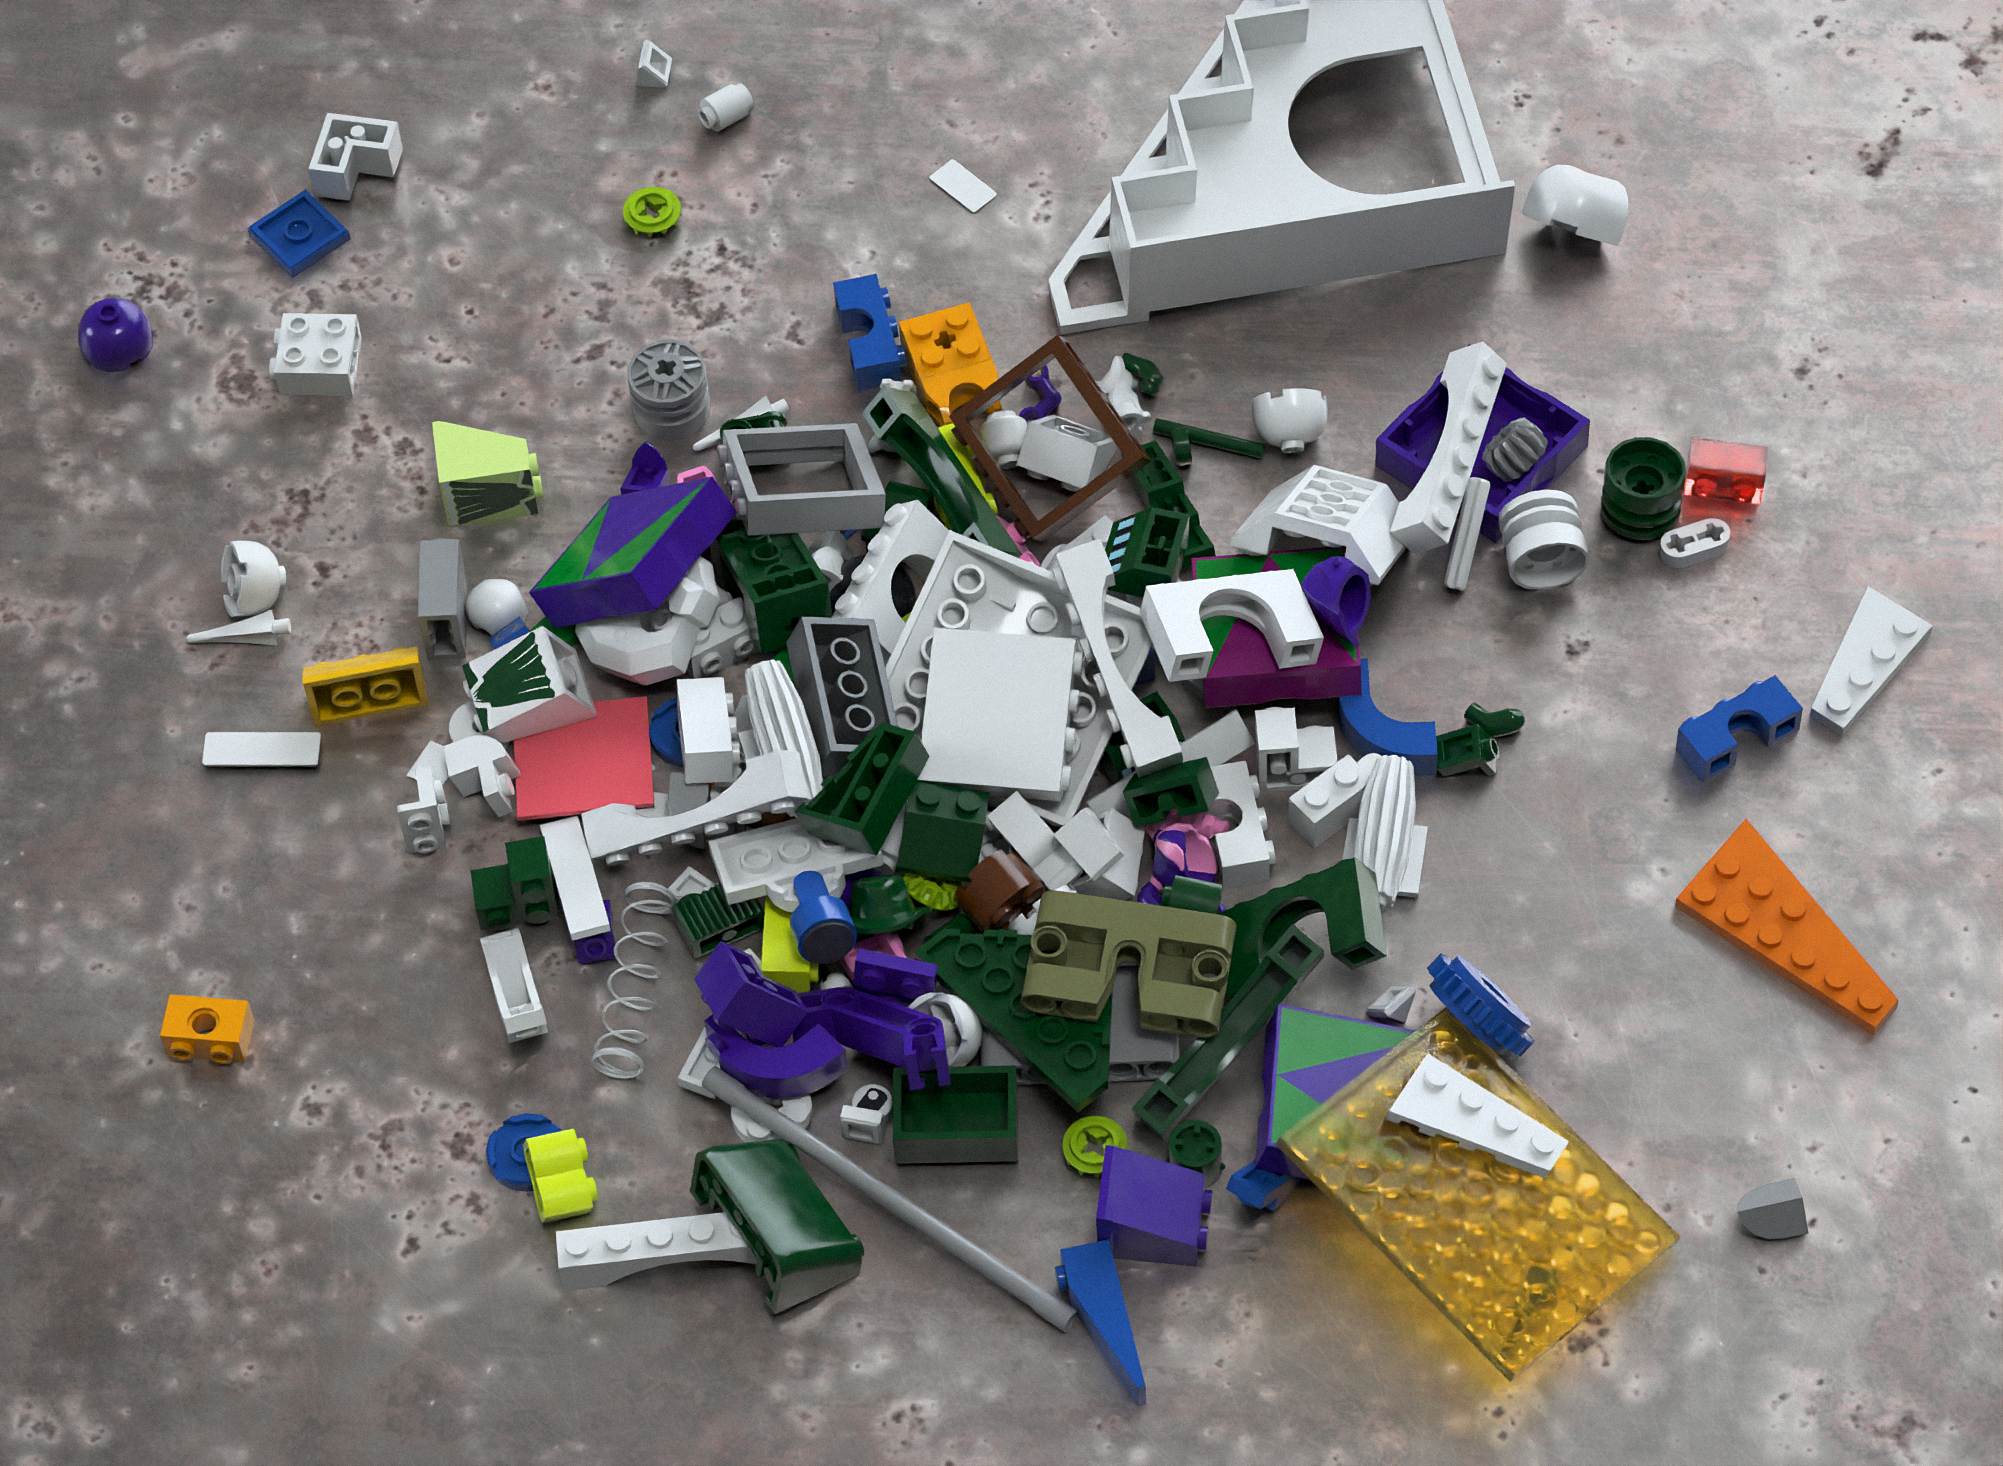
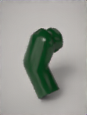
M1124 353L1122 359L1125 369L1131 372L1132 375L1143 378L1139 384V390L1152 396L1157 395L1160 384L1163 385L1164 377L1157 366L1149 360Z

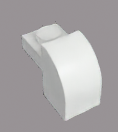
M477 735L443 746L449 778L463 797L483 790L484 798L498 817L513 812L510 796L514 795L515 791L511 779L521 776V773L500 742L488 736Z

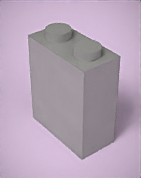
M436 538L420 541L418 620L428 660L466 658L467 614L465 603L467 601L468 581L459 539Z

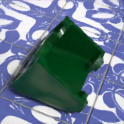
M782 1139L712 1146L696 1154L690 1192L700 1206L709 1203L712 1210L721 1207L757 1258L755 1272L759 1278L765 1276L770 1283L771 1291L765 1294L764 1299L774 1314L859 1276L862 1257L864 1256V1247L857 1235H851L801 1164L798 1152L792 1144H787Z

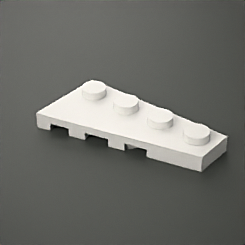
M1868 586L1811 707L1810 717L1843 736L1931 635L1933 625Z
M1428 1053L1385 1117V1119L1397 1124L1402 1120L1419 1127V1132L1432 1137L1440 1134L1459 1141L1458 1146L1473 1152L1475 1149H1480L1494 1154L1495 1160L1545 1179L1569 1142Z

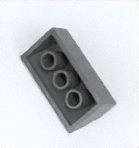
M801 617L786 641L796 691L803 702L818 749L822 776H836L849 762L847 757L881 722L897 727L898 723L875 620Z

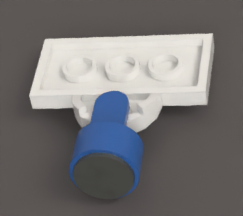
M797 818L708 841L710 854L728 905L768 895L774 905L785 911L793 912L790 918V929L800 955L809 962L817 964L831 963L841 959L852 950L857 940V932L847 905L839 899L846 886L845 875L882 866L883 859L880 850L876 856L811 836Z

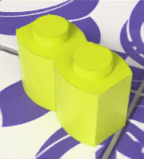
M573 1128L526 1139L523 1144V1150L541 1222L547 1223L590 1213L593 1208V1202L598 1200V1194L594 1178H587L583 1168V1162L588 1161L587 1147L583 1137L577 1138Z

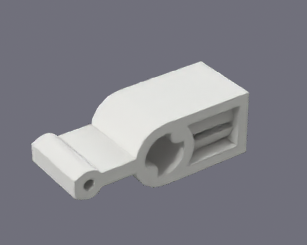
M1018 791L1014 792L986 816L1007 843L1045 882L1044 884L1050 891L1066 884L1069 886L1085 872Z

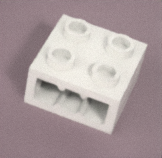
M283 313L281 328H276L274 332L275 350H277L276 358L270 359L269 366L270 379L276 380L279 395L353 396L361 344V332L357 315Z

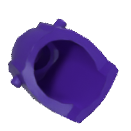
M1346 557L1328 558L1326 561L1316 563L1302 581L1301 588L1314 616L1328 629L1331 628L1346 642L1357 648L1360 644L1356 636L1364 623L1371 598L1369 575Z

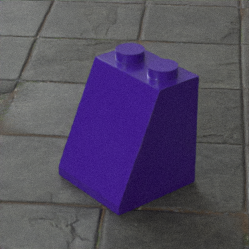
M1106 1145L1096 1215L1097 1242L1109 1239L1114 1259L1197 1266L1199 1251L1206 1252L1208 1227L1202 1226L1203 1214L1211 1215L1213 1190H1205V1174L1116 1146Z

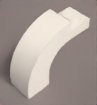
M515 928L479 938L508 1042L511 1043L548 1033L544 1010L538 998L519 929Z

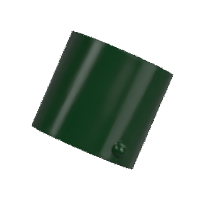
M1191 1120L1179 1124L1171 1132L1168 1140L1169 1157L1166 1158L1165 1162L1204 1173L1205 1188L1212 1186L1219 1179L1221 1171L1226 1167L1222 1163L1221 1136L1217 1129L1207 1122Z

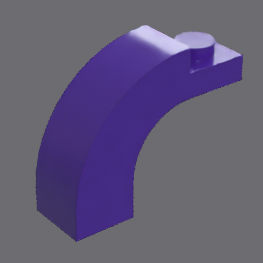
M714 1014L704 1020L707 1034L705 1043L710 1051L718 1057L720 1069L742 1083L747 1090L756 1096L792 1098L806 1095L825 1087L848 1070L846 1049L820 1024H817L804 1036L789 1045L767 1048L749 1042L735 1028L733 1031L723 1029L713 1020Z

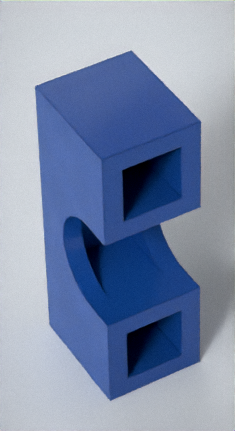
M877 274L833 282L835 305L842 332L863 331L868 333L863 337L848 340L850 362L858 391L880 387L882 379L902 382L900 367L907 366L903 345H896L894 338H898L899 334L895 316L888 317L886 310L891 309L887 287L880 288Z
M1774 675L1763 682H1754L1745 692L1732 699L1726 698L1721 700L1712 710L1699 717L1692 716L1685 720L1678 728L1676 750L1699 779L1705 782L1735 765L1738 743L1731 736L1732 734L1741 731L1754 733L1769 747L1800 730L1803 708L1778 677Z

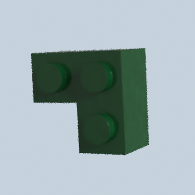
M545 836L506 842L508 864L470 870L476 912L481 931L489 929L503 930L512 925L524 923L539 924L546 922L548 919L559 918Z

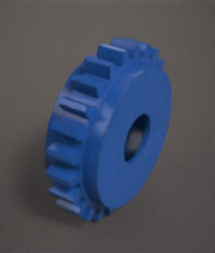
M1440 953L1427 967L1429 974L1434 977V980L1429 984L1434 994L1455 1017L1494 1051L1501 1055H1504L1507 1051H1512L1516 1056L1521 1057L1534 1044L1532 1036L1527 1033L1532 1024L1526 1015L1494 982L1460 955L1450 960L1446 955Z

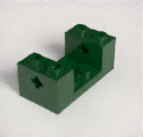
M735 514L710 544L713 570L725 591L740 588L744 595L749 633L761 653L779 650L787 646L786 641L801 617H832L828 581L798 533L748 536L743 521L737 520Z

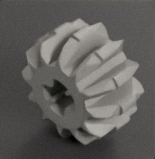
M1525 417L1511 421L1505 428H1501L1500 432L1492 437V441L1485 447L1482 459L1494 475L1500 477L1505 482L1519 478L1524 472L1529 471L1533 464L1538 463L1537 460L1544 454L1548 440L1533 422H1530Z

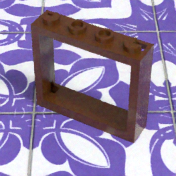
M1059 335L1055 336L949 416L955 425L951 429L955 438L963 447L969 445L976 455L972 459L974 465L985 478L990 475L997 486L993 490L994 494L1005 508L1012 507L1019 517L1014 522L1027 539L1032 536L1033 539L1044 542L1151 462L1147 453L1070 343ZM1056 358L1124 457L1038 521L970 421Z

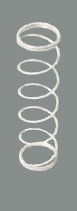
M653 882L634 883L626 888L624 894L625 900L630 905L622 911L620 922L629 935L617 941L614 947V956L623 967L610 974L607 980L608 989L617 1000L611 1001L601 1012V1020L610 1033L603 1035L597 1040L594 1046L595 1053L592 1056L593 1066L599 1072L614 1078H633L640 1075L644 1067L643 1060L629 1050L614 1047L599 1050L598 1047L604 1038L613 1034L632 1043H645L649 1040L646 1034L639 1031H614L605 1021V1013L612 1004L617 1002L643 1011L655 1008V1004L645 998L618 997L611 985L614 975L625 969L645 978H657L661 975V971L653 966L642 964L626 966L618 956L620 943L630 937L652 946H663L668 942L664 936L653 932L631 933L624 924V916L631 907L647 913L669 914L673 912L672 906L676 901L675 895L663 885ZM634 889H653L667 895L671 902L670 904L659 900L636 902L630 897L629 893ZM646 903H654V904H661V905H665V906L655 907V906H647V905H644V904H646ZM637 936H654L661 938L664 942H649ZM631 968H647L656 971L658 974H643ZM626 1001H642L649 1003L651 1007H640ZM620 1033L637 1034L645 1039H631L620 1035ZM612 1054L630 1058L637 1062L639 1068L627 1072L616 1069L606 1063L601 1058V1055ZM597 1058H598L606 1067H604V1066H602L601 1064H599V1063L597 1062Z

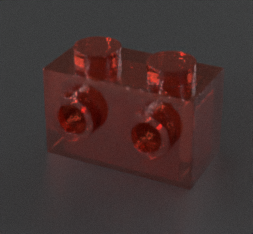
M1691 437L1686 464L1684 495L1760 505L1766 478L1768 447Z

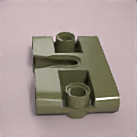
M1046 891L1040 899L1035 929L1031 937V950L1020 1000L1021 1005L1029 1011L1040 1014L1098 1022L1113 990L1118 966L1124 962H1134L1139 966L1137 996L1141 1029L1199 1038L1214 1037L1219 1031L1224 997L1227 990L1228 974L1237 928L1236 923L1229 917L1219 914L1065 891ZM1050 949L1056 951L1053 954H1045L1041 952L1043 950ZM1204 974H1214V975H1216L1217 977H1215V978H1206V977H1203L1202 975H1204Z

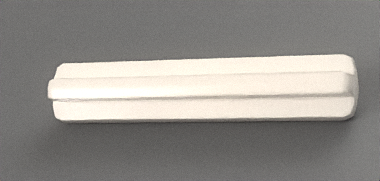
M1470 477L1468 479L1444 579V586L1451 589L1464 590L1467 585L1490 489V482L1482 478Z

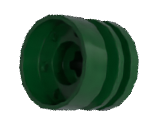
M1635 437L1625 440L1610 451L1605 464L1604 485L1601 496V515L1608 527L1619 535L1634 540H1651L1661 537L1675 527L1680 517L1682 493L1686 478L1685 461L1679 451L1667 442L1652 437Z

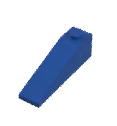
M1109 1239L1060 1249L1061 1265L1054 1267L1059 1291L1067 1290L1070 1305L1079 1311V1319L1138 1406L1146 1405V1386Z

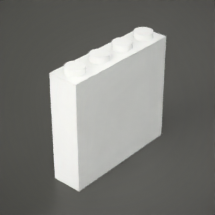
M934 628L921 739L930 757L917 780L989 792V796L1010 797L1014 792L1018 791L1024 799L1062 802L1063 789L1070 790L1072 766H1066L1067 751L1074 752L1076 728H1069L1071 713L1078 714L1080 690H1073L1075 675L1082 676L1084 653L1077 652L1076 640L1072 638Z

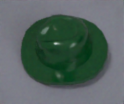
M900 875L862 878L854 881L852 884L850 916L857 936H872L893 931L904 932L913 928L914 921L920 916L933 912L931 906L913 905L912 900L909 898L905 880Z

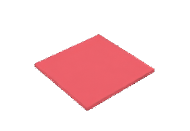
M647 696L595 701L593 704L597 716L592 719L514 740V761L521 773V776L515 778L517 820L580 815L581 813L612 803L634 805L636 809L655 807Z

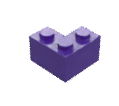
M720 941L694 978L702 993L701 999L710 1007L714 1014L713 1020L727 1031H733L735 1028L745 1033L751 1041L760 1046H765L767 1043L776 1048L783 1047L808 1013L795 990L765 977L752 955Z

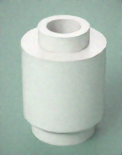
M729 84L700 101L699 118L705 127L719 132L748 116L749 111L754 108L753 98L743 84Z

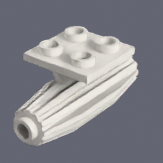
M775 660L761 661L758 664L752 665L745 673L749 716L753 729L738 732V738L745 760L778 749L800 752L809 799L794 803L795 809L787 812L789 816H795L799 820L794 811L802 803L807 805L823 789L821 783L828 776H822L820 756L803 702L783 664Z
M1383 755L1375 760L1361 798L1358 818H1349L1343 854V860L1355 857L1376 873L1381 912L1393 906L1397 895L1418 898L1428 830L1427 826L1414 825L1416 811L1414 766H1412L1411 761H1407L1406 758L1398 757L1397 755Z

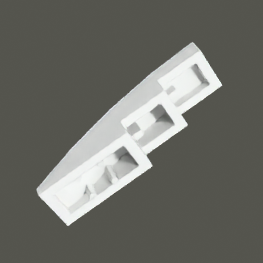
M578 816L539 825L541 835L545 836L553 878L572 941L611 931Z

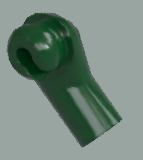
M1476 702L1472 703L1464 714L1466 720L1473 725L1479 724L1489 736L1494 738L1517 732L1525 722L1524 714L1518 709L1507 708L1490 713Z

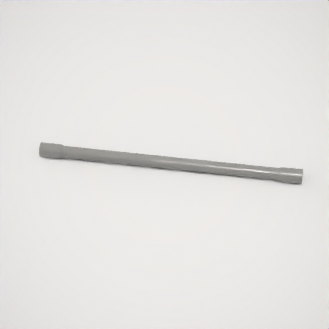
M717 1066L712 1067L707 1072L702 1081V1086L729 1105L739 1108L1031 1306L1037 1314L1062 1331L1066 1332L1073 1325L1079 1313L1075 1308L1023 1277L751 1093L742 1083Z

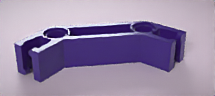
M848 987L798 993L808 1013L793 1032V1042L800 1039L817 1024H820L839 1044L906 1067L910 1091L925 1087V1079L920 1078V1071L937 1069L939 1086L951 1085L943 1023L937 1017Z

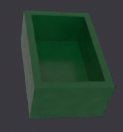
M1016 1065L949 1067L951 1085L939 1086L937 1069L920 1071V1078L925 1079V1087L911 1091L907 1068H893V1148L895 1163L1018 1161V1083Z

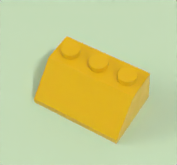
M418 646L410 648L400 647L388 652L372 655L363 654L351 659L320 662L314 666L303 667L302 681L314 727L429 705Z

